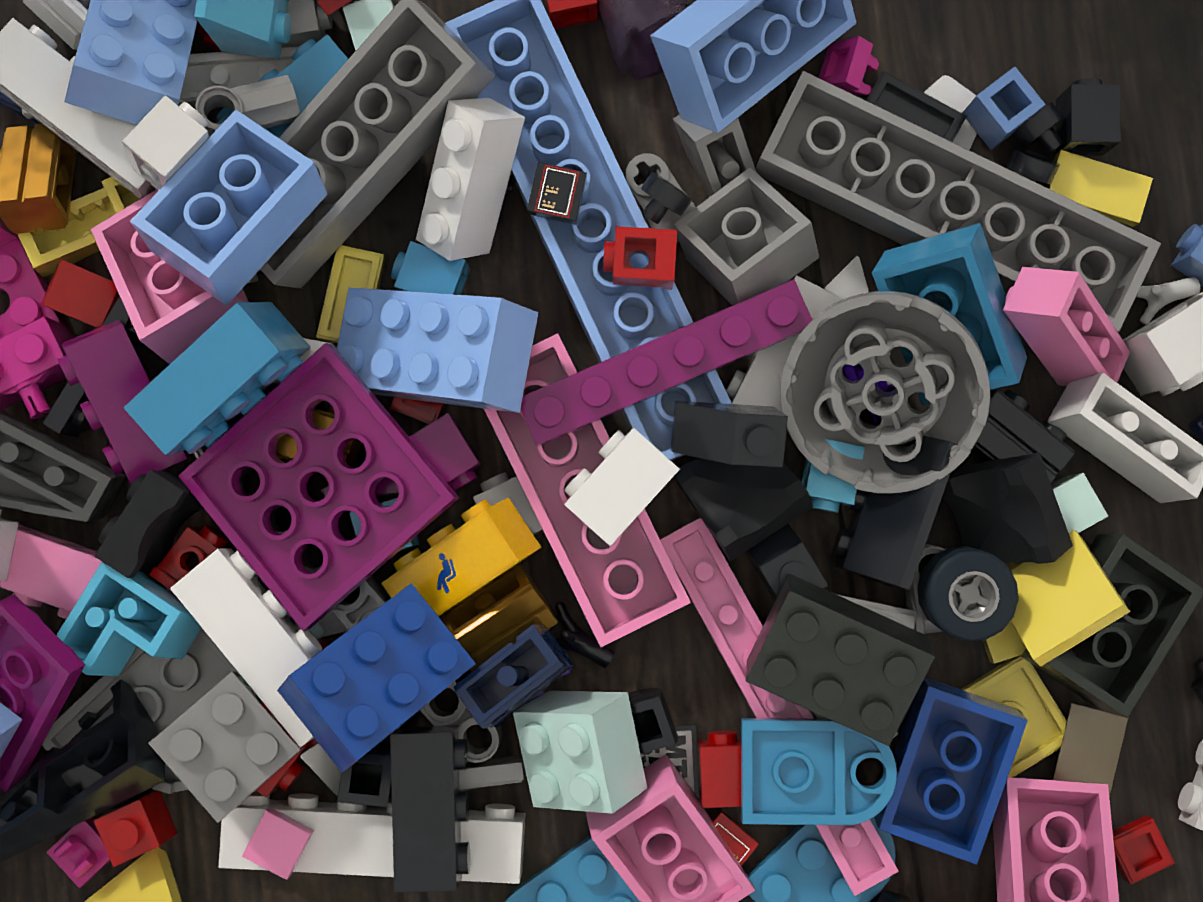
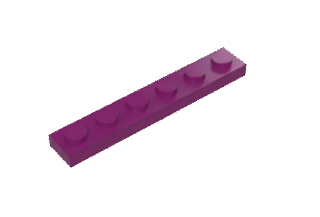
M794 279L526 394L522 398L521 412L538 447L800 334L812 321V317Z

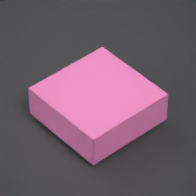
M269 807L263 814L242 857L287 880L294 871L314 830Z

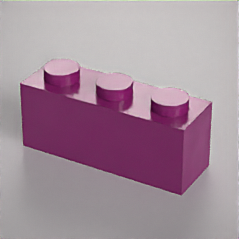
M120 320L62 343L66 355L57 358L70 386L81 383L89 400L81 403L80 406L93 431L103 427L111 445L102 450L115 475L125 471L130 484H132L140 475H147L149 470L161 471L187 459L184 451L165 456L123 408L150 381Z

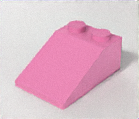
M666 754L644 768L648 789L615 813L585 811L592 840L640 902H738L755 891L752 882L714 826L705 809L702 808L698 798Z

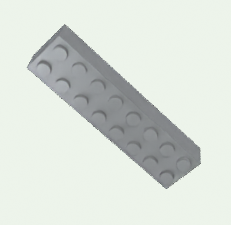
M805 71L802 72L755 169L756 173L761 177L901 245H907L981 223L1005 295L1014 286L1022 267L1079 272L1117 332L1120 331L1161 245L1160 242Z

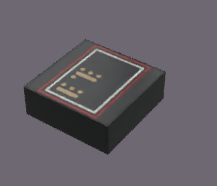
M538 162L527 213L576 225L587 180V172Z

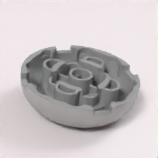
M875 291L851 296L831 305L818 314L802 330L795 340L783 367L780 384V403L782 413L788 416L787 429L792 440L805 458L825 475L829 473L840 480L855 485L854 489L873 493H901L928 486L935 480L944 478L968 457L987 421L990 405V382L985 359L977 342L954 315L932 301L916 295L894 291ZM894 347H905L912 351L913 359L905 365L896 364L891 358V350ZM859 363L864 369V376L858 381L848 380L843 374V366L845 364L855 366ZM887 381L888 385L893 384L896 388L891 392H884L878 387L877 382ZM915 392L924 393L925 399L930 402V406L923 411H916L908 404L909 396ZM867 408L873 414L880 415L882 420L875 426L861 420L860 413ZM923 436L958 444L951 447L950 457L948 458L949 463L941 471L931 470L919 475H901L892 471L883 459V453L889 459L897 462H906L915 458L920 452ZM825 439L864 446L863 459L851 458L841 454L832 448ZM916 439L914 444L910 446L900 445Z

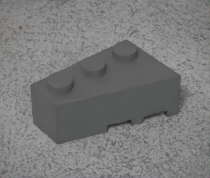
M0 410V506L84 522L103 519L127 476L122 473L115 475L112 468Z

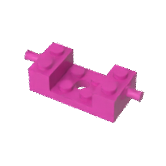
M0 217V292L6 291L10 298L8 310L0 315V410H4L23 400L30 418L37 419L44 416L43 414H48L51 410L42 390L66 378L57 358L66 355L62 343L73 339V336L61 313L40 305L48 286L44 278L32 267L18 235L9 231Z

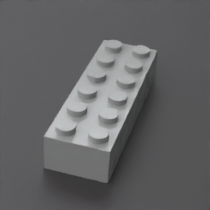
M400 0L279 137V139L315 163L328 195L260 269L274 285L302 288L439 139L448 100L475 99L496 76L440 17L420 0Z

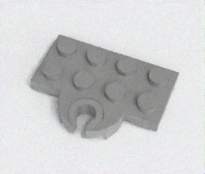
M201 628L183 659L152 657L137 646L118 677L103 676L54 722L42 746L47 751L53 746L57 748L65 746L82 729L79 726L78 720L87 711L97 714L113 698L110 688L120 679L131 685L161 733L229 673L238 671L203 628ZM166 763L165 781L152 787L154 790L168 794L188 790Z

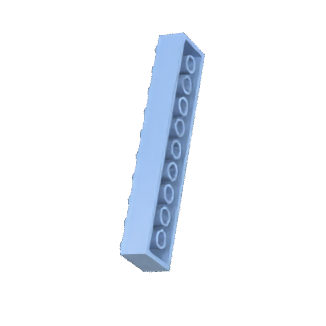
M494 0L446 22L445 24L496 75L475 99L491 98L525 117L510 174L526 208L528 207L538 162L587 172V180L576 225L534 215L530 216L599 363L693 323L675 283L672 290H665L662 287L612 285L613 272L603 271L605 241H615L616 226L648 228L541 0ZM640 253L634 254L629 260L633 268L643 269L649 263L647 257ZM716 370L623 409L622 413L630 430L634 427L670 461L684 456V454L671 451L675 401L732 404Z

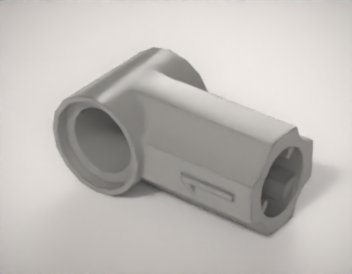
M288 75L234 88L211 86L201 92L195 104L196 110L208 123L205 129L208 130L209 136L221 125L212 123L207 119V114L216 107H224L232 112L238 110L264 129L292 123L300 115L297 97Z

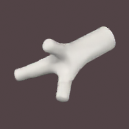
M1189 277L1159 285L1141 286L1136 297L1147 300L1148 307L1140 321L1148 325L1154 315L1165 305L1199 294L1200 283L1198 279Z

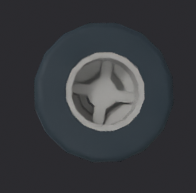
M969 546L950 547L934 555L922 569L917 585L919 605L926 618L949 636L968 642L987 640L1003 631L1014 617L1019 601L1017 582L1010 568L995 555Z

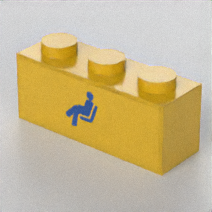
M509 497L492 506L485 499L461 515L465 521V524L455 530L453 525L450 524L429 537L427 542L431 548L422 554L416 548L393 563L397 572L383 581L382 585L392 598L412 583L439 617L542 547Z

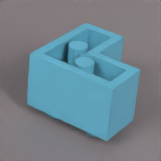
M101 562L56 636L65 645L71 647L77 657L85 664L82 670L84 674L118 677L137 646L152 657L183 659L202 627L173 592L143 572L138 571L134 578H127Z

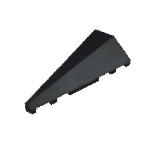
M121 679L110 688L113 698L97 714L87 711L78 720L79 726L82 729L62 748L53 746L0 800V807L2 808L0 812V862L165 781V762L148 744L160 732L130 684Z

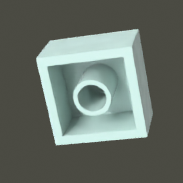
M548 691L513 711L533 807L613 814L648 789L628 692Z

